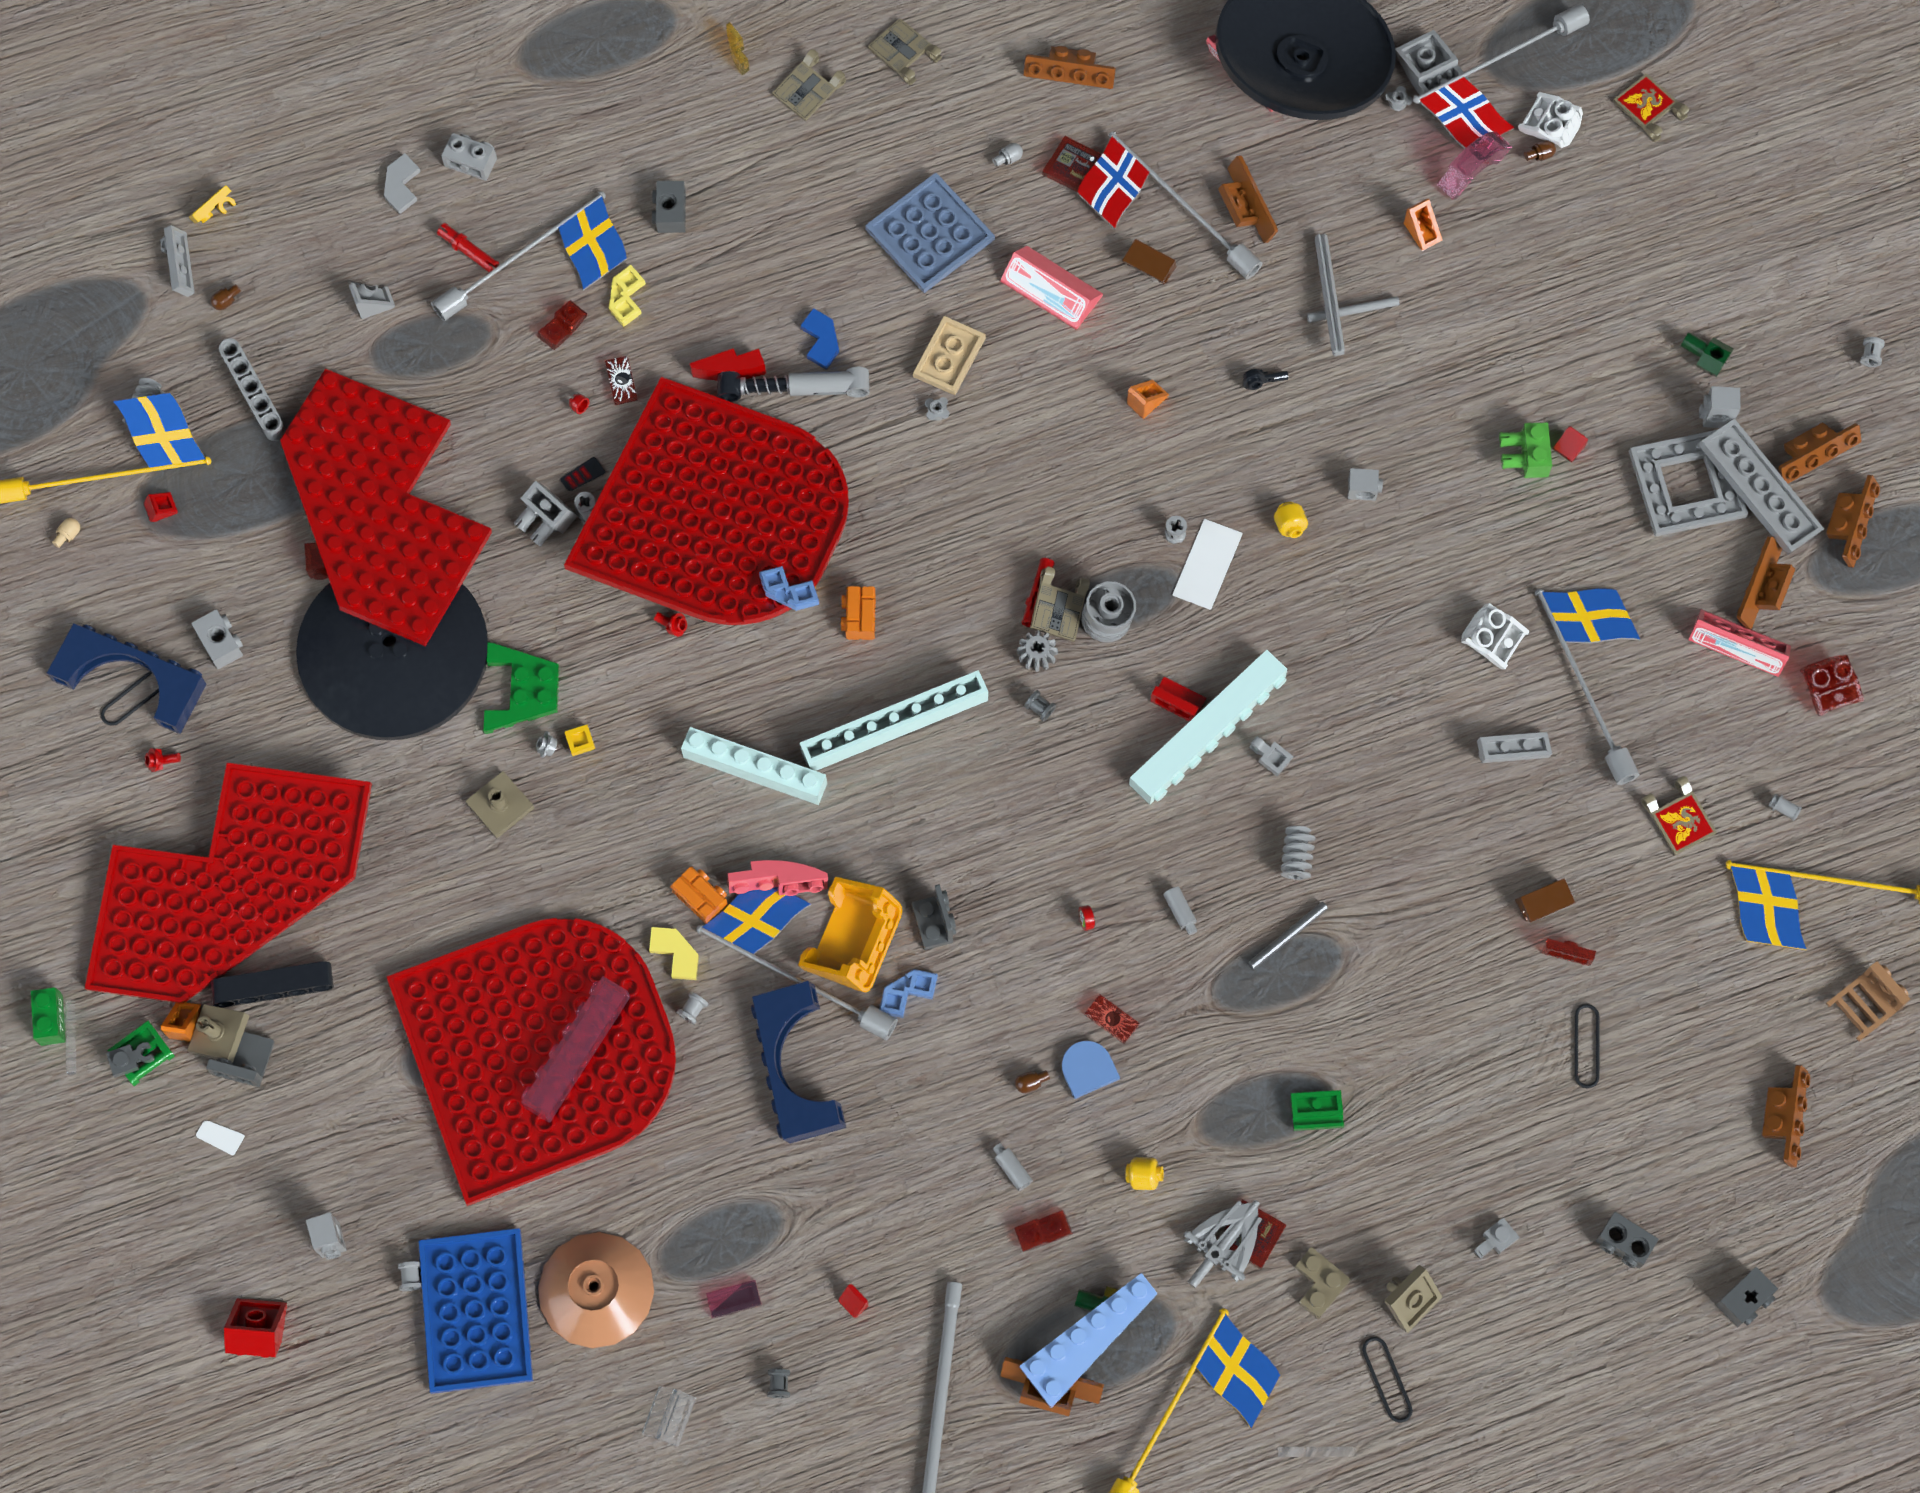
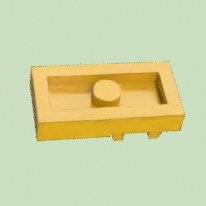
M226 185L220 188L189 216L194 224L199 221L205 223L213 216L211 211L215 208V205H217V209L221 214H226L227 211L223 208L224 202H228L232 207L236 205L231 197H226L231 190Z

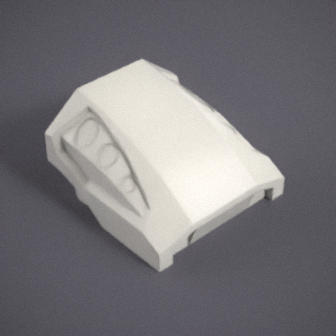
M1539 92L1537 94L1538 98L1522 124H1519V131L1544 141L1549 140L1560 148L1570 145L1580 128L1583 115L1582 108L1559 96Z
M1488 603L1474 615L1462 634L1461 642L1469 645L1495 666L1504 670L1508 666L1507 662L1523 637L1528 635L1529 630L1512 616Z

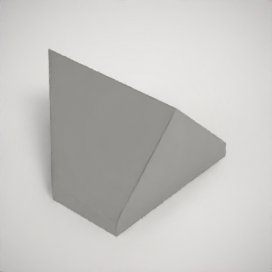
M348 281L361 319L395 307L387 286L378 288L377 285L369 286Z

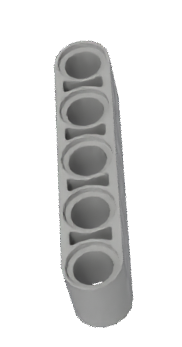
M233 338L223 340L219 345L220 354L262 431L269 440H280L286 431L284 424L240 344ZM236 350L234 354L227 355L230 351ZM246 369L245 372L238 373L239 370ZM257 387L253 392H248L250 388ZM261 406H267L266 409L258 411ZM277 424V427L274 429H268L269 426Z

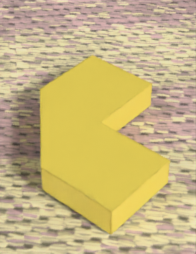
M629 265L612 278L611 297L608 308L623 327L642 314L640 308L629 296L646 283L632 265Z
M652 927L649 952L673 955L672 979L697 980L698 953L677 929Z

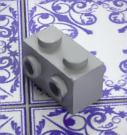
M452 133L441 155L445 167L487 181L497 160L495 148L487 142L480 143L472 140L467 135H457Z

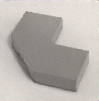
M405 153L387 166L384 190L385 200L399 215L417 201L416 196L404 184L420 173L419 167Z

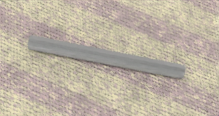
M1317 234L1315 236V245L1331 351L1334 356H1341L1345 353L1328 237L1326 234Z

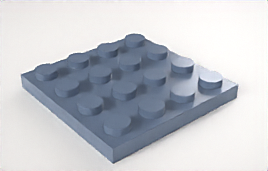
M937 173L930 176L865 225V230L923 293L927 292L995 240V235Z

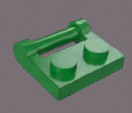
M149 1020L107 1050L110 1052L127 1045H131L133 1050H136L141 1043L148 1042L151 1048L143 1052V1056H145L156 1047L160 1048L161 1052L154 1056V1061L143 1064L139 1067V1070L125 1074L133 1086L140 1083L139 1080L164 1061L167 1059L170 1061L175 1057Z

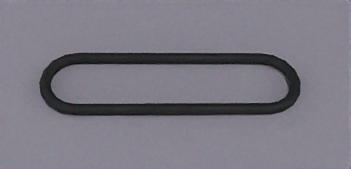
M151 671L102 709L101 719L106 725L114 726L121 723L159 693L158 688L115 722H108L105 719V711L152 674Z
M1582 1004L1575 1011V1081L1582 1088L1588 1089L1596 1086L1600 1077V1016L1596 1007L1590 1004ZM1583 1008H1591L1596 1015V1078L1590 1085L1581 1083L1578 1077V1015Z
M1371 1337L1364 1342L1362 1351L1389 1417L1395 1422H1406L1412 1416L1413 1411L1406 1390L1386 1343L1381 1338ZM1371 1341H1379L1385 1349L1408 1405L1409 1412L1405 1418H1395L1390 1411L1366 1352V1347Z

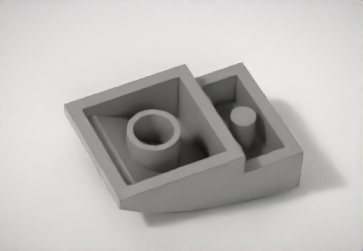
M1435 30L1395 49L1400 64L1419 95L1464 73L1458 66V58Z

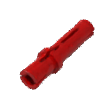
M447 223L441 225L446 232L440 228L438 229V236L449 242L454 250H460L488 271V273L493 270V267L499 266L500 263L467 240L466 235L463 233L459 234Z
M1049 558L1040 559L1030 597L1026 598L1025 604L1027 607L1021 623L1029 628L1040 586L1041 571L1046 567L1053 568L1055 565L1054 561Z

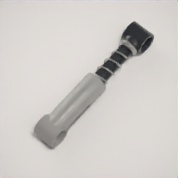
M851 367L846 371L789 373L788 378L785 375L784 378H776V376L766 378L764 376L763 379H755L754 376L752 379H746L737 372L725 371L717 376V396L730 402L738 401L741 395H750L751 393H758L760 395L762 392H768L769 394H772V392H779L780 394L788 392L790 396L847 394L850 397L861 398L870 393L869 370L864 367Z

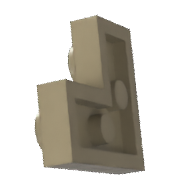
M1313 1247L1307 1251L1295 1266L1299 1272L1314 1283L1300 1300L1299 1304L1319 1320L1351 1279Z

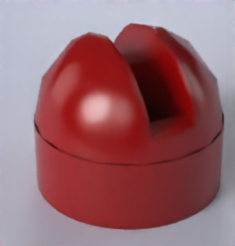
M574 394V398L569 399V406L577 414H582L587 410L590 401L582 394Z

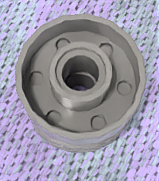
M1106 581L1097 584L1090 591L1082 611V625L1085 632L1100 642H1114L1121 639L1128 632L1136 612V600L1133 593L1125 585L1118 582Z

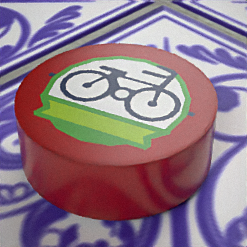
M1089 905L1079 907V918L1083 930L1094 929L1095 919L1092 908Z

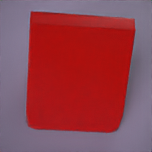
M1569 426L1553 447V450L1572 463L1584 449L1588 439Z
M171 492L148 494L144 501L150 522L159 521L178 512Z
M849 1284L839 1298V1303L854 1318H857L868 1307V1300L853 1284Z

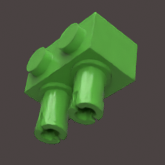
M1525 423L1521 432H1500V447L1521 446L1522 454L1501 455L1502 469L1523 468L1524 478L1549 476L1552 468L1548 423Z

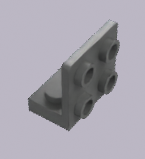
M940 884L935 885V896L912 902L924 950L953 943V935L956 934L953 913L948 914L950 911L946 890L941 891Z
M244 1032L233 1062L224 1058H218L216 1061L209 1059L206 1069L213 1076L260 1088L275 1041Z

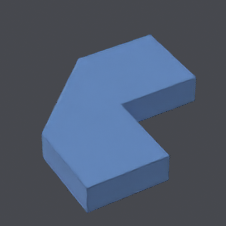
M783 566L759 572L766 597L795 611L819 605L813 581L789 586Z
M916 969L911 970L902 978L884 987L879 1009L892 1016L903 1018L908 995L933 1000L938 974Z

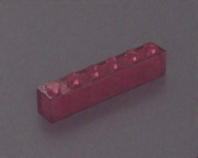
M603 976L599 982H594L589 991L590 997L586 1003L582 1002L576 1011L577 1017L573 1023L566 1025L562 1033L564 1037L559 1045L556 1043L549 1052L550 1059L546 1065L542 1064L535 1074L537 1079L522 1094L521 1099L523 1100L521 1103L524 1108L549 1123L630 999L629 992Z

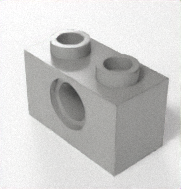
M1711 386L1708 395H1704L1703 404H1700L1699 418L1703 419V427L1721 428L1734 418L1736 419L1740 411V388Z
M217 609L191 623L217 669L243 656L239 649L243 647L237 634L231 635L228 630L232 627L226 615L220 616ZM225 635L221 641H214L217 636Z
M331 1212L306 1220L313 1249L322 1258L326 1257L327 1260L335 1259L341 1256V1252L347 1251L340 1223Z

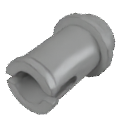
M1776 793L1768 805L1772 808L1773 812L1776 810L1795 821L1802 807L1783 798V794L1778 795Z

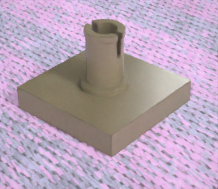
M504 771L465 801L496 839L534 809L533 804Z
M204 1004L187 1051L195 1055L214 1059L224 1058L233 1062L249 1015L244 1012Z
M1418 1265L1403 1282L1398 1277H1393L1392 1281L1396 1285L1391 1281L1387 1284V1290L1391 1294L1384 1301L1401 1329L1407 1333L1442 1298L1429 1273L1421 1265Z

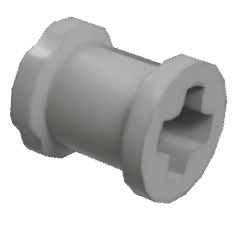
M1867 337L1863 340L1865 349L1860 362L1867 367L1880 366L1882 364V359L1880 358L1881 349L1884 347L1885 342L1878 337Z
M1172 516L1167 520L1165 536L1168 542L1177 544L1185 539L1187 522L1183 517Z
M690 992L688 994L689 999L683 1008L678 1009L676 1013L687 1022L695 1025L697 1022L696 1017L703 1007L706 1008L709 1004L696 993Z
M410 1261L398 1264L402 1279V1285L399 1286L400 1291L422 1289L418 1271L421 1267L420 1262Z

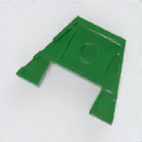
M488 642L487 665L512 666L510 710H484V733L490 734L494 730L503 727L506 729L519 722L532 721L557 713L559 664Z

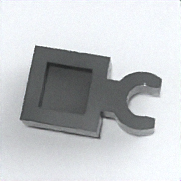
M144 1042L136 1050H133L131 1045H127L107 1052L113 1076L117 1078L139 1070L138 1062L150 1063L154 1061L155 1058L152 1054L143 1056V1052L151 1048V1045L148 1042Z

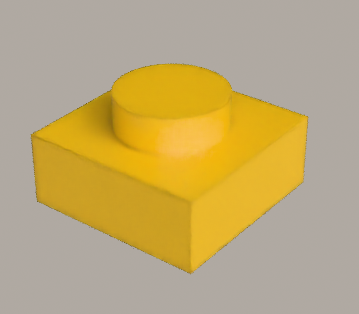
M588 724L565 731L572 756L595 749Z

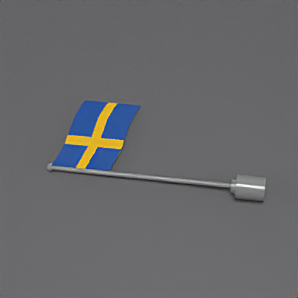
M599 191L598 196L464 291L462 288L457 289L453 286L433 300L431 305L436 314L443 321L452 317L467 306L466 300L468 297L466 294L558 229L565 250L580 276L583 291L626 261L627 257L623 242L609 219L603 201L606 197L605 193Z
M1537 589L1535 595L1539 596L1611 747L1607 752L1608 755L1605 757V760L1617 785L1629 783L1640 774L1628 749L1621 748V746L1615 747L1566 643L1591 644L1619 639L1637 641L1641 639L1617 590L1590 589L1560 593L1544 592L1543 589Z
M778 887L767 891L760 889L752 890L744 894H738L723 912L706 925L700 924L697 926V933L700 934L702 932L797 983L805 982L754 955L774 940L796 915L811 906L805 900L795 895L779 896ZM815 987L818 994L858 1014L861 1028L886 1041L892 1035L898 1019L873 1005H870L868 1008L864 1007L861 1011Z

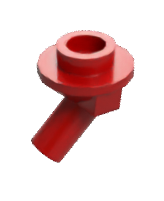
M657 612L653 619L665 626L668 634L677 637L682 636L687 629V621L682 613H675L670 619Z
M150 748L149 752L145 754V765L151 772L163 770V764L181 762L180 753L162 755L161 749Z

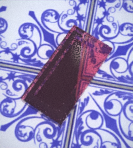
M755 1280L706 1293L712 1319L762 1306Z

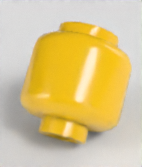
M1291 501L1282 503L1274 514L1278 530L1285 537H1299L1308 526L1304 510L1298 503Z
M1135 1157L1126 1165V1182L1135 1190H1155L1159 1181H1163V1166H1159L1158 1161L1153 1157Z

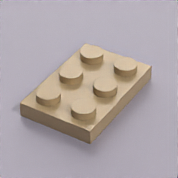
M944 316L914 370L913 377L952 395H956L986 339V334Z

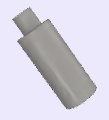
M1179 886L1171 888L1163 895L1180 928L1186 929L1188 935H1193L1197 932L1194 925L1197 920Z
M1001 1143L993 1148L997 1154L995 1160L1018 1191L1023 1190L1033 1182L1010 1148L1005 1150Z

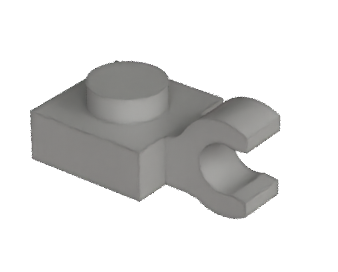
M1258 736L1251 742L1249 747L1256 754L1262 756L1259 759V763L1277 777L1293 759V756L1276 742L1269 746Z
M1502 1218L1482 1234L1486 1241L1480 1244L1474 1252L1480 1259L1493 1249L1500 1254L1520 1237L1508 1222Z

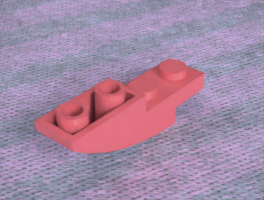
M779 860L751 861L750 870L728 873L729 893L744 894L752 890L760 889L767 891L778 887L779 896H794L802 892L817 893L828 889V874L817 868L795 862Z

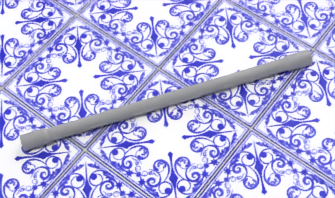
M947 1282L945 1314L922 1493H935L957 1313L962 1291V1284L957 1282Z

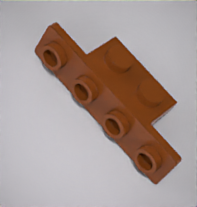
M1051 46L1049 57L1026 55L1024 76L1113 89L1116 68L1095 64L1096 53L1089 50H1074L1064 46Z
M1242 155L1236 156L1227 168L1234 183L1222 184L1218 190L1236 227L1255 225L1263 243H1269L1278 232V228Z
M1822 422L1784 444V449L1793 458L1779 466V474L1789 484L1858 445L1862 441L1860 426L1854 423L1836 433Z
M1867 475L1862 494H1838L1826 532L1829 539L1847 540L1842 557L1848 567L1854 568L1856 560L1860 558L1861 543L1866 538L1867 524L1874 512V501L1880 493V485L1873 475Z
M1768 536L1762 547L1752 578L1746 588L1742 604L1738 609L1737 619L1747 629H1752L1759 609L1780 610L1795 572V568L1791 564H1777L1782 548L1773 536Z
M1795 1065L1793 1088L1768 1087L1762 1136L1765 1138L1786 1139L1783 1160L1791 1168H1796L1797 1161L1801 1158V1147L1799 1144L1800 1136L1804 1134V1123L1802 1120L1803 1112L1807 1110L1806 1089L1810 1086V1074L1802 1065Z
M1009 1357L1004 1358L1001 1377L1024 1383L1019 1403L1068 1417L1074 1397L1096 1404L1100 1403L1104 1384L1079 1378L1064 1396L1050 1408L1020 1369V1365L1024 1362Z

